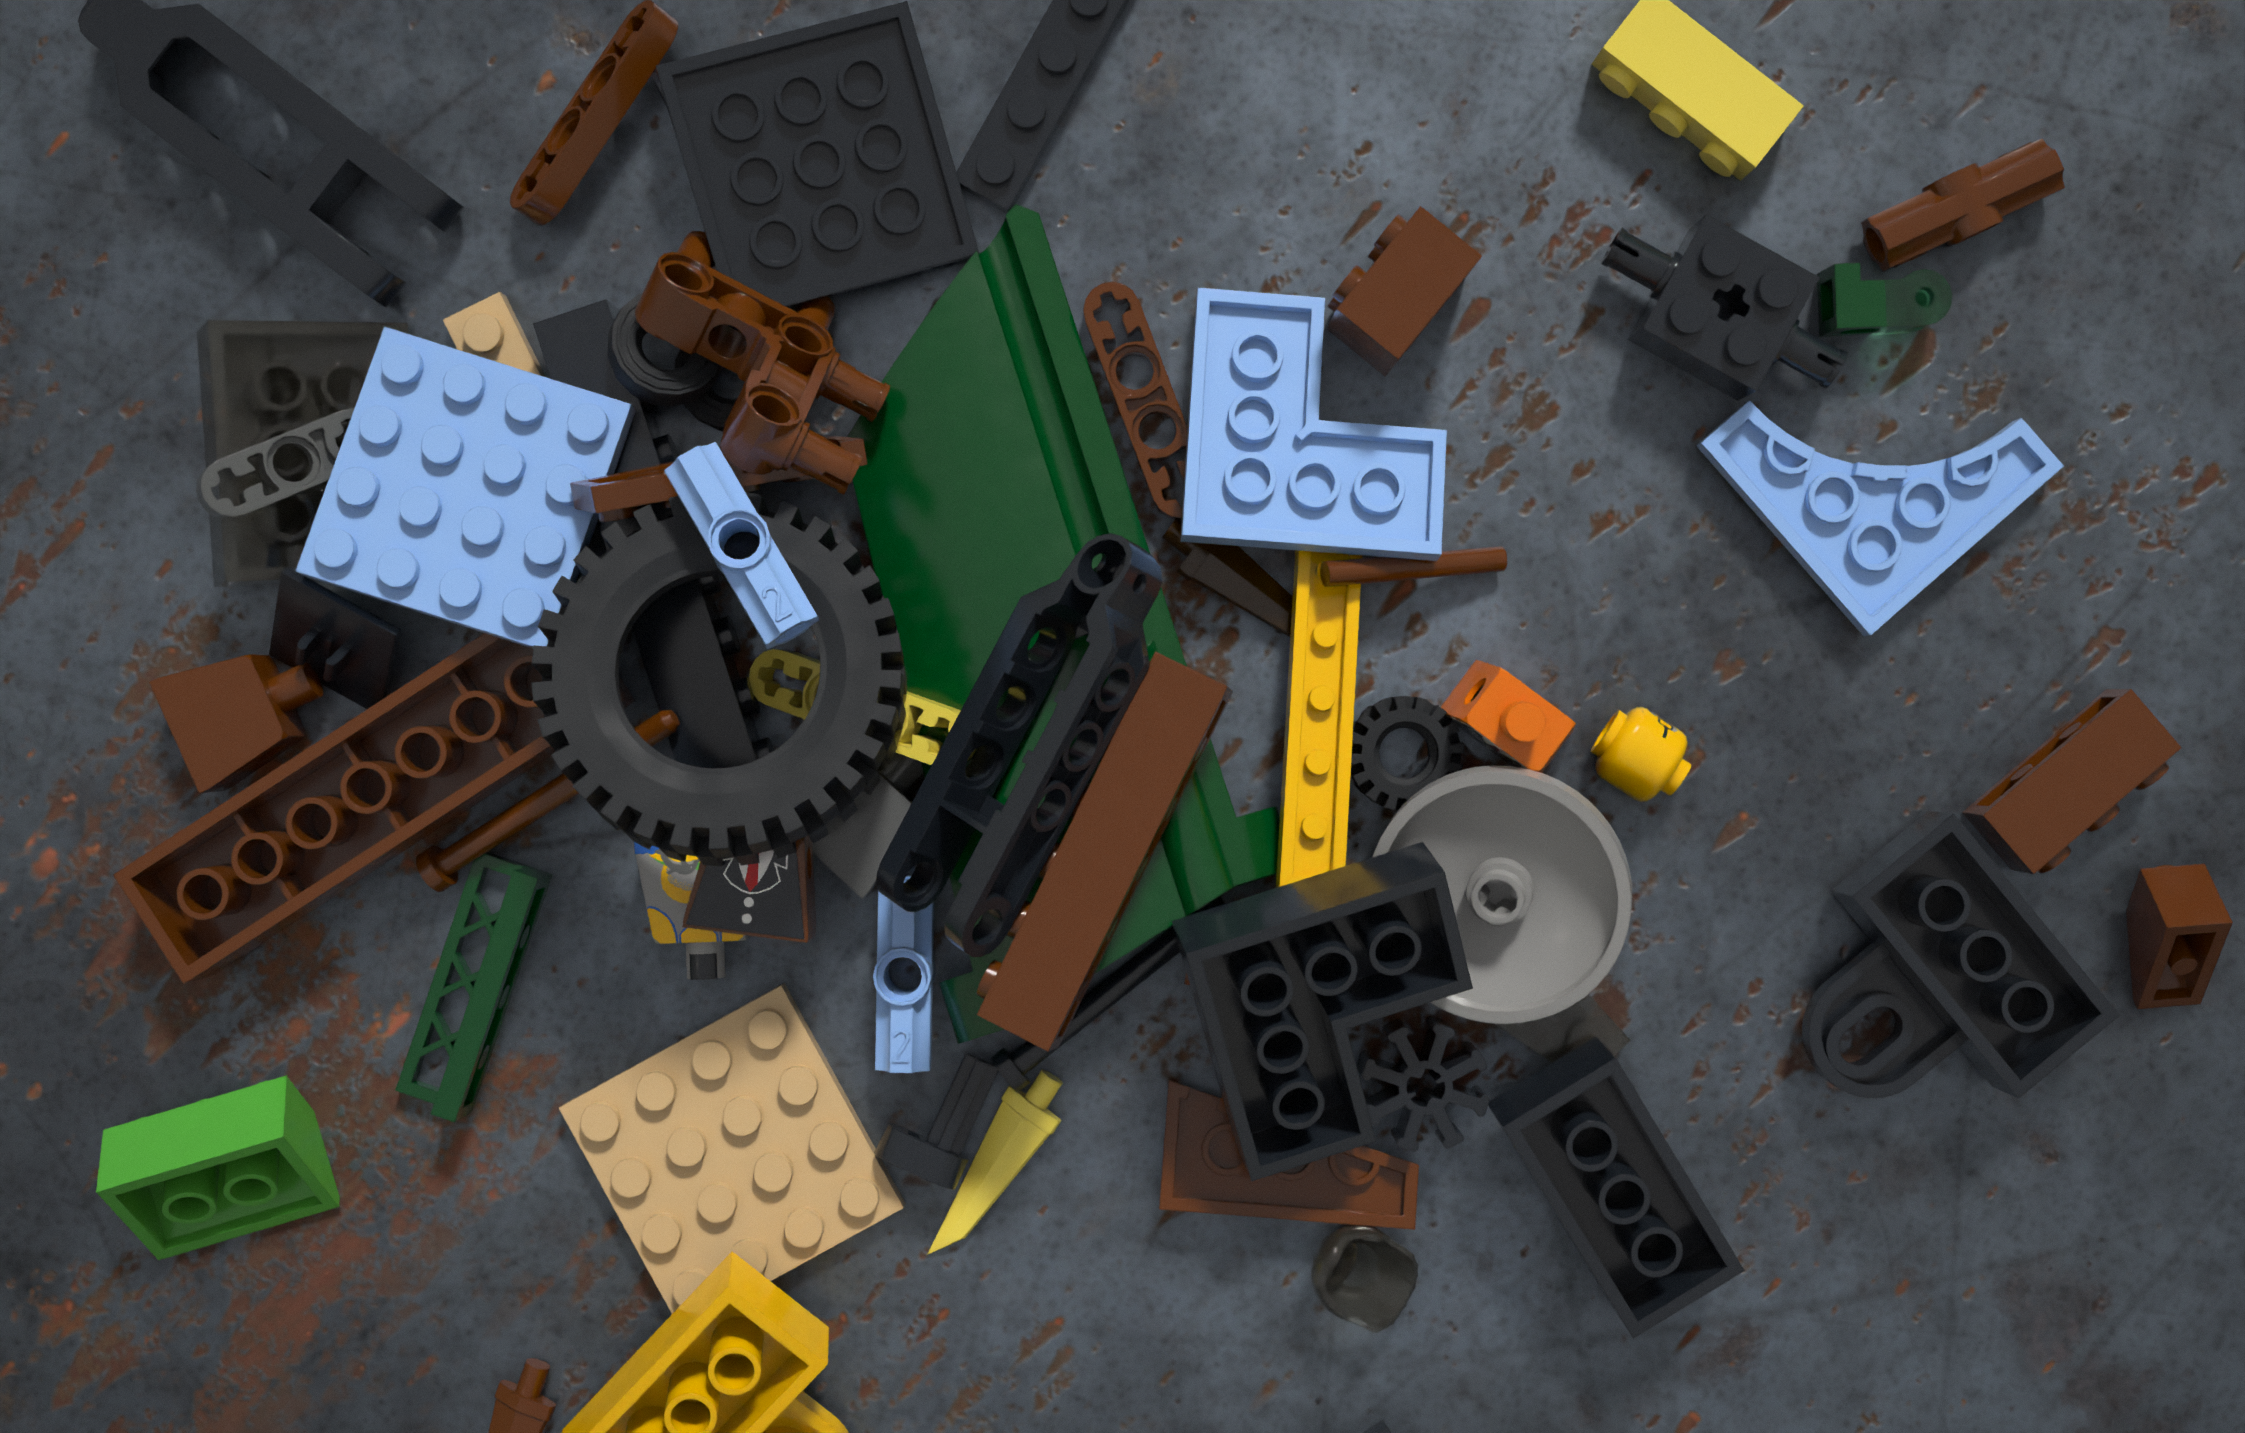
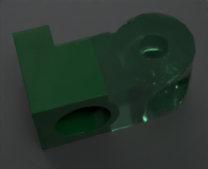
M1860 263L1833 264L1817 273V276L1820 277L1817 282L1819 337L1911 333L1919 331L1927 325L1937 323L1946 316L1951 308L1952 292L1950 285L1944 276L1933 270L1921 269L1913 271L1899 279L1861 281Z

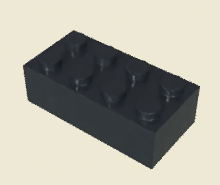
M1597 1036L1489 1102L1488 1107L1633 1339L1745 1271L1618 1060Z

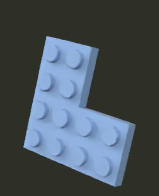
M1198 288L1195 304L1180 542L1437 561L1442 555L1447 430L1319 420L1325 298Z

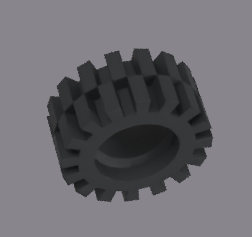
M1411 696L1385 698L1372 706H1368L1361 712L1362 715L1358 720L1353 722L1351 776L1357 789L1380 806L1399 810L1406 801L1426 785L1463 768L1460 760L1461 753H1464V743L1459 740L1457 733L1460 731L1455 721H1451L1447 717V712L1439 705L1428 702L1427 699ZM1399 728L1415 730L1424 738L1428 747V759L1424 768L1418 774L1409 778L1392 776L1384 769L1380 761L1379 750L1383 739L1390 732Z

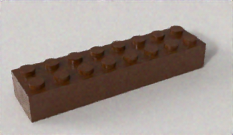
M486 633L482 634L113 874L183 984L215 975L555 753L554 749L543 738L537 721L544 718V713L533 702L531 683L542 682V676L531 664L533 648ZM619 676L620 697L625 708L633 703L635 699Z

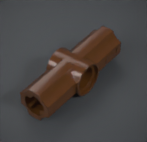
M2042 138L2033 143L2029 142L2009 153H2005L1999 156L1998 159L1979 167L1977 163L1957 170L1922 189L1923 193L1862 221L1863 242L1871 260L1875 261L1884 272L1914 260L1945 243L1948 247H1951L2002 223L2004 221L2002 217L2064 189V167L2056 150L2050 148Z

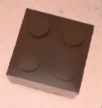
M1421 206L1409 221L1399 214L1392 220L1374 243L1375 247L1368 255V258L1374 264L1367 272L1356 265L1332 295L1333 299L1327 306L1334 312L1327 330L1385 377L1482 257V255Z

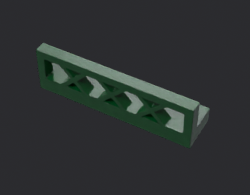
M489 852L473 861L395 1091L433 1103L431 1115L457 1122L473 1111L553 874ZM488 869L511 876L500 911L494 914L491 913L481 893ZM476 907L481 920L469 926ZM485 926L490 940L480 970L472 974L461 953V948L466 935ZM454 968H456L461 980L449 985ZM465 986L470 999L459 1031L452 1034L441 1012V1007L445 995ZM435 1027L441 1040L429 1045ZM444 1046L450 1058L440 1087L418 1081L417 1077L425 1055Z

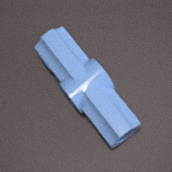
M713 442L708 445L697 446L678 456L664 472L709 548L717 567L724 574L766 648L770 649L774 646L785 644L805 633L809 627L819 621V617L772 539L766 522L757 513L717 443ZM750 532L760 539L759 546L754 554L742 560L733 559L725 555L724 546L733 534Z
M906 876V877H905V880H904V883H905L908 879H910L911 876ZM879 890L877 964L873 974L876 989L875 1070L889 1073L930 1071L932 1059L933 982L936 974L935 961L933 959L934 902L920 911L907 912L881 894ZM905 957L916 962L921 969L922 978L920 985L909 990L901 989L894 985L888 971L892 960Z

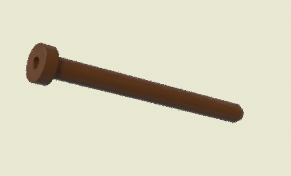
M661 710L634 727V729L645 742L653 747L675 733L680 721L672 710ZM561 774L444 850L438 846H431L418 854L416 857L418 872L430 888L437 892H443L457 883L458 870L579 793L573 787L572 782L564 774Z

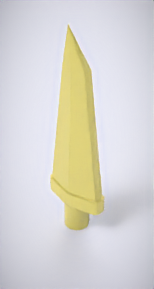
M1042 1069L1027 1093L1022 1091L1016 1092L1010 1085L1001 1097L1002 1102L927 1255L966 1238L1048 1136L1055 1132L1061 1119L1048 1110L1047 1107L1063 1084L1058 1077Z

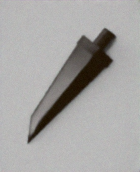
M1176 518L1162 536L1165 541L1187 556L1176 572L1188 581L1190 579L1290 637L1293 596L1239 546L1180 542L1182 521Z

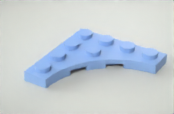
M1751 401L1742 404L1696 445L1863 636L1872 635L2064 467L2022 418L2012 421L1994 436L1977 446L1939 461L1912 466L1850 463L1814 451L1815 448L1794 438L1774 424Z

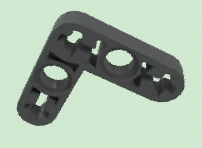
M355 408L338 411L218 459L205 468L197 480L196 493L199 503L206 512L214 517L230 520L243 517L327 482L340 450L335 439L344 433L341 423L347 422L349 425ZM287 445L295 446L306 454L310 465L309 472L303 480L297 482L286 481L276 473L273 466V456L278 448ZM257 457L261 478L274 493L265 496L261 482L245 489L238 495L241 503L239 506H234L229 498L217 500L213 495L212 489L220 483L218 472L225 471L231 480L239 479L256 470L247 459Z

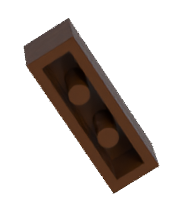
M2106 689L1962 813L2011 870L2035 874L2037 871L2040 874L2046 873L2057 867L2070 855L2071 849L2068 845L2085 830L2092 832L2109 823L2120 811L2117 803L2134 788L2142 790L2158 781L2169 769L2166 761L2182 747L2132 689Z

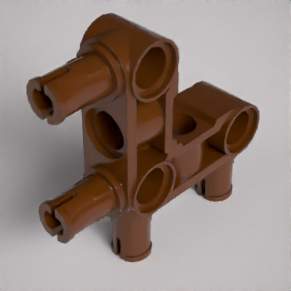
M702 231L690 232L683 240L677 252L664 253L659 257L636 306L635 317L637 322L654 337L665 340L689 354L698 353L737 373L739 379L745 382L725 422L721 438V450L730 463L743 471L760 475L771 473L773 470L779 472L780 469L787 472L790 467L806 476L815 478L844 495L859 468L863 456L858 453L854 454L809 430L810 423L805 421L814 398L818 400L821 395L873 422L887 397L891 385L883 384L839 359L840 354L835 351L836 348L833 347L832 337L828 332L835 314V305L829 297L799 304L795 311L713 269L714 262L705 233ZM729 325L736 327L740 331L734 330Z

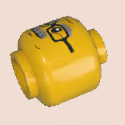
M1636 707L1627 714L1621 710L1616 711L1591 748V753L1598 756L1595 765L1597 774L1638 802H1646L1654 798L1660 791L1671 796L1681 785L1691 768V764L1683 759L1688 744L1685 734L1644 707Z

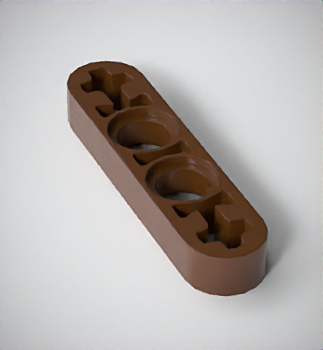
M645 0L638 4L623 21L515 184L510 196V205L536 225L543 226L558 215L650 78L651 73L656 69V65L660 63L673 43L678 31V22L652 0Z
M1102 283L1092 289L1085 300L1083 311L1087 330L1152 500L1159 512L1166 517L1182 520L1183 508H1180L1177 500L1165 501L1162 496V492L1170 487V479L1165 466L1156 473H1153L1148 462L1167 460L1181 449L1186 451L1188 427L1139 299L1133 290L1122 283ZM1106 297H1112L1116 305L1127 303L1130 310L1122 315L1126 335L1129 338L1139 331L1143 341L1124 343L1110 354H1107L1104 344L1116 343V337L1108 321L1097 323L1094 315L1102 311L1101 300ZM1134 354L1148 359L1153 366L1154 372L1149 384L1142 389L1136 390L1123 386L1116 375L1117 366L1120 361ZM1151 414L1166 415L1175 425V439L1165 448H1149L1142 442L1139 436L1140 424L1144 418ZM1176 461V466L1184 481L1185 461Z

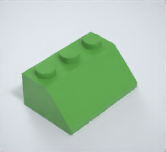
M287 1075L103 1130L96 1193L158 1260L339 1207L340 1196L315 1112Z

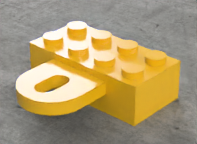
M732 1251L562 1429V1433H849L836 1416L803 1391L828 1365L829 1327Z

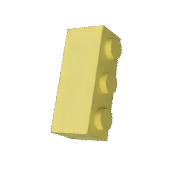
M1640 0L1592 62V65L1600 71V80L1609 90L1623 98L1634 97L1651 111L1649 117L1659 129L1675 138H1679L1681 135L1702 150L1699 156L1710 169L1725 177L1734 175L1740 181L1757 167L1804 107V105L1669 0Z

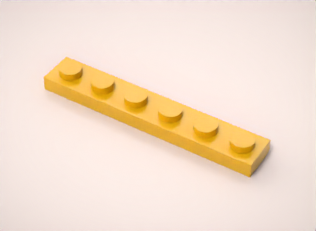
M1295 550L1276 888L1346 866L1361 584L1324 587L1321 581L1320 567L1323 561L1362 558V555Z

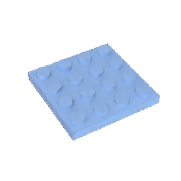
M384 327L296 572L315 580L533 648L534 645L547 647L548 639L538 628L543 610L546 609L559 613L562 605L552 591L561 575L576 583L580 570L573 559L585 546L589 547L599 518L598 513L575 509L570 483L614 474L636 410L632 404Z

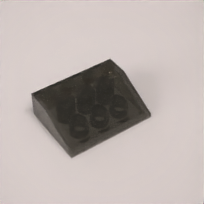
M207 320L197 332L206 468L218 459L338 411L355 408L384 327L408 334V323ZM347 422L341 423L344 433L335 439L339 448L348 428ZM287 445L278 448L273 456L274 470L284 480L291 482L301 481L309 472L310 464L308 457L301 449ZM257 457L247 459L256 470L239 479L231 480L225 471L218 472L220 483L212 489L213 495L217 500L229 498L234 506H239L241 503L238 495L245 489L261 482L265 496L274 493L261 478ZM328 481L240 518L226 520L216 518L209 513L214 587L279 585L281 572L286 567L296 571ZM309 578V579H311L312 581H314V582H316V583L322 582V581H319V580H315V579Z

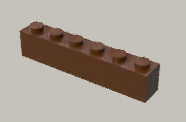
M1155 651L1150 661V667L1108 744L1091 783L1087 784L1070 816L1073 820L1062 842H1056L1038 876L1043 881L1032 903L1025 900L1007 936L1014 940L1003 962L1001 963L994 959L979 983L976 995L983 998L984 1001L977 1013L978 1016L1048 1052L1059 1047L1229 702L1233 691L1228 686Z

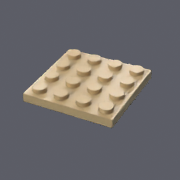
M785 983L559 1107L561 1114L672 1314L732 1251L764 1277L772 1281L903 1209L906 1204L882 1159L874 1153L876 1148Z

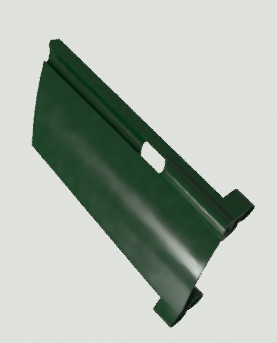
M1017 204L1006 214L1002 227L990 245L979 254L976 250L893 363L882 380L883 384L887 383L891 387L874 421L870 422L866 420V417L860 415L847 436L861 438L864 441L867 465L859 466L852 481L874 571L880 580L883 596L889 599L895 616L904 655L907 691L959 710L962 709L1021 596L1059 580L1082 547L1099 535L1112 533L1123 536L1150 553L1040 215ZM1098 554L1093 558V569L1100 563L1102 554ZM1160 588L1159 594L1143 622L1149 663L1156 651L1187 666L1162 588ZM1039 631L1031 639L1028 650L1037 641ZM1088 635L1074 641L992 796L1004 805L1026 765L1022 760L1027 750H1034L1058 703L1054 702L1055 697L1060 689L1066 690L1090 645L1086 641ZM1109 674L1108 677L1105 679V681H1104V683H1103V685H1102V688L1104 687V685H1105L1106 682L1108 681V678H1109L1110 674ZM1008 690L999 699L997 709L1005 701ZM923 724L918 735H925L940 740L942 743H944L949 734L948 728L929 727ZM1076 736V737L1074 738V740L1072 741V743H1071V745H1070V748L1072 747V745H1073L1074 742L1076 741L1077 736ZM1211 738L1095 974L1171 927L1173 920L1193 914L1234 887L1277 874L1280 823L1277 807L1236 817ZM978 748L976 749V751H975L973 757H972L970 760L967 761L966 767H967V766L973 761V759L975 758ZM1100 759V761H1099V763H1098V765H1097V767H1096L1094 773L1092 774V776H1091V778H1090V780H1089L1088 783H1091V781H1092V779H1093V777H1094V775H1095V773H1096V771H1097V769H1098V767H1099V765H1100V763H1101V761H1102L1101 759ZM921 762L924 776L926 777L932 765ZM1045 795V796L1043 797V799L1040 801V803H1039V805H1038V808L1040 807V805H1041L1042 802L1044 801L1046 795ZM1069 818L1057 842H1062L1073 819ZM977 829L971 835L949 877L954 898L962 886L958 880L983 835ZM1037 878L1026 901L1032 903L1043 881L1042 878ZM981 915L980 918L977 920L975 926L978 924L983 915ZM1007 935L1002 943L991 953L982 957H971L969 955L973 969L972 972L939 983L958 1044L1004 1030L977 1015L984 999L977 996L976 992L990 963L994 959L1001 963L1003 962L1014 940Z

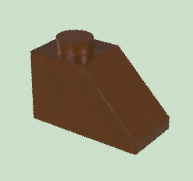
M2205 864L2162 865L2155 868H2142L2139 871L2126 909L2133 1001L2137 1009L2199 1005L2202 1002L2233 922Z

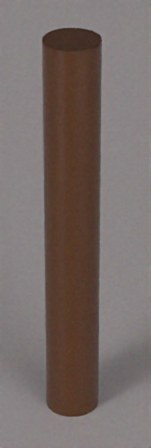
M1496 546L1442 551V555L1437 561L1390 557L1323 561L1320 567V576L1324 587L1501 572L1505 571L1507 567V553L1504 547Z

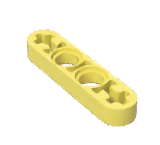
M776 649L760 654L754 660L749 673V681L756 699L772 708L802 719L806 718L816 697L819 685L820 660L798 652ZM775 670H783V673L787 676L807 681L803 691L780 688V684L773 681ZM907 691V694H903L906 712L903 729L898 730L894 735L897 746L895 752L932 765L943 743L929 736L918 735L922 724L929 727L948 728V732H950L961 710ZM976 750L972 752L968 760H970L973 757Z

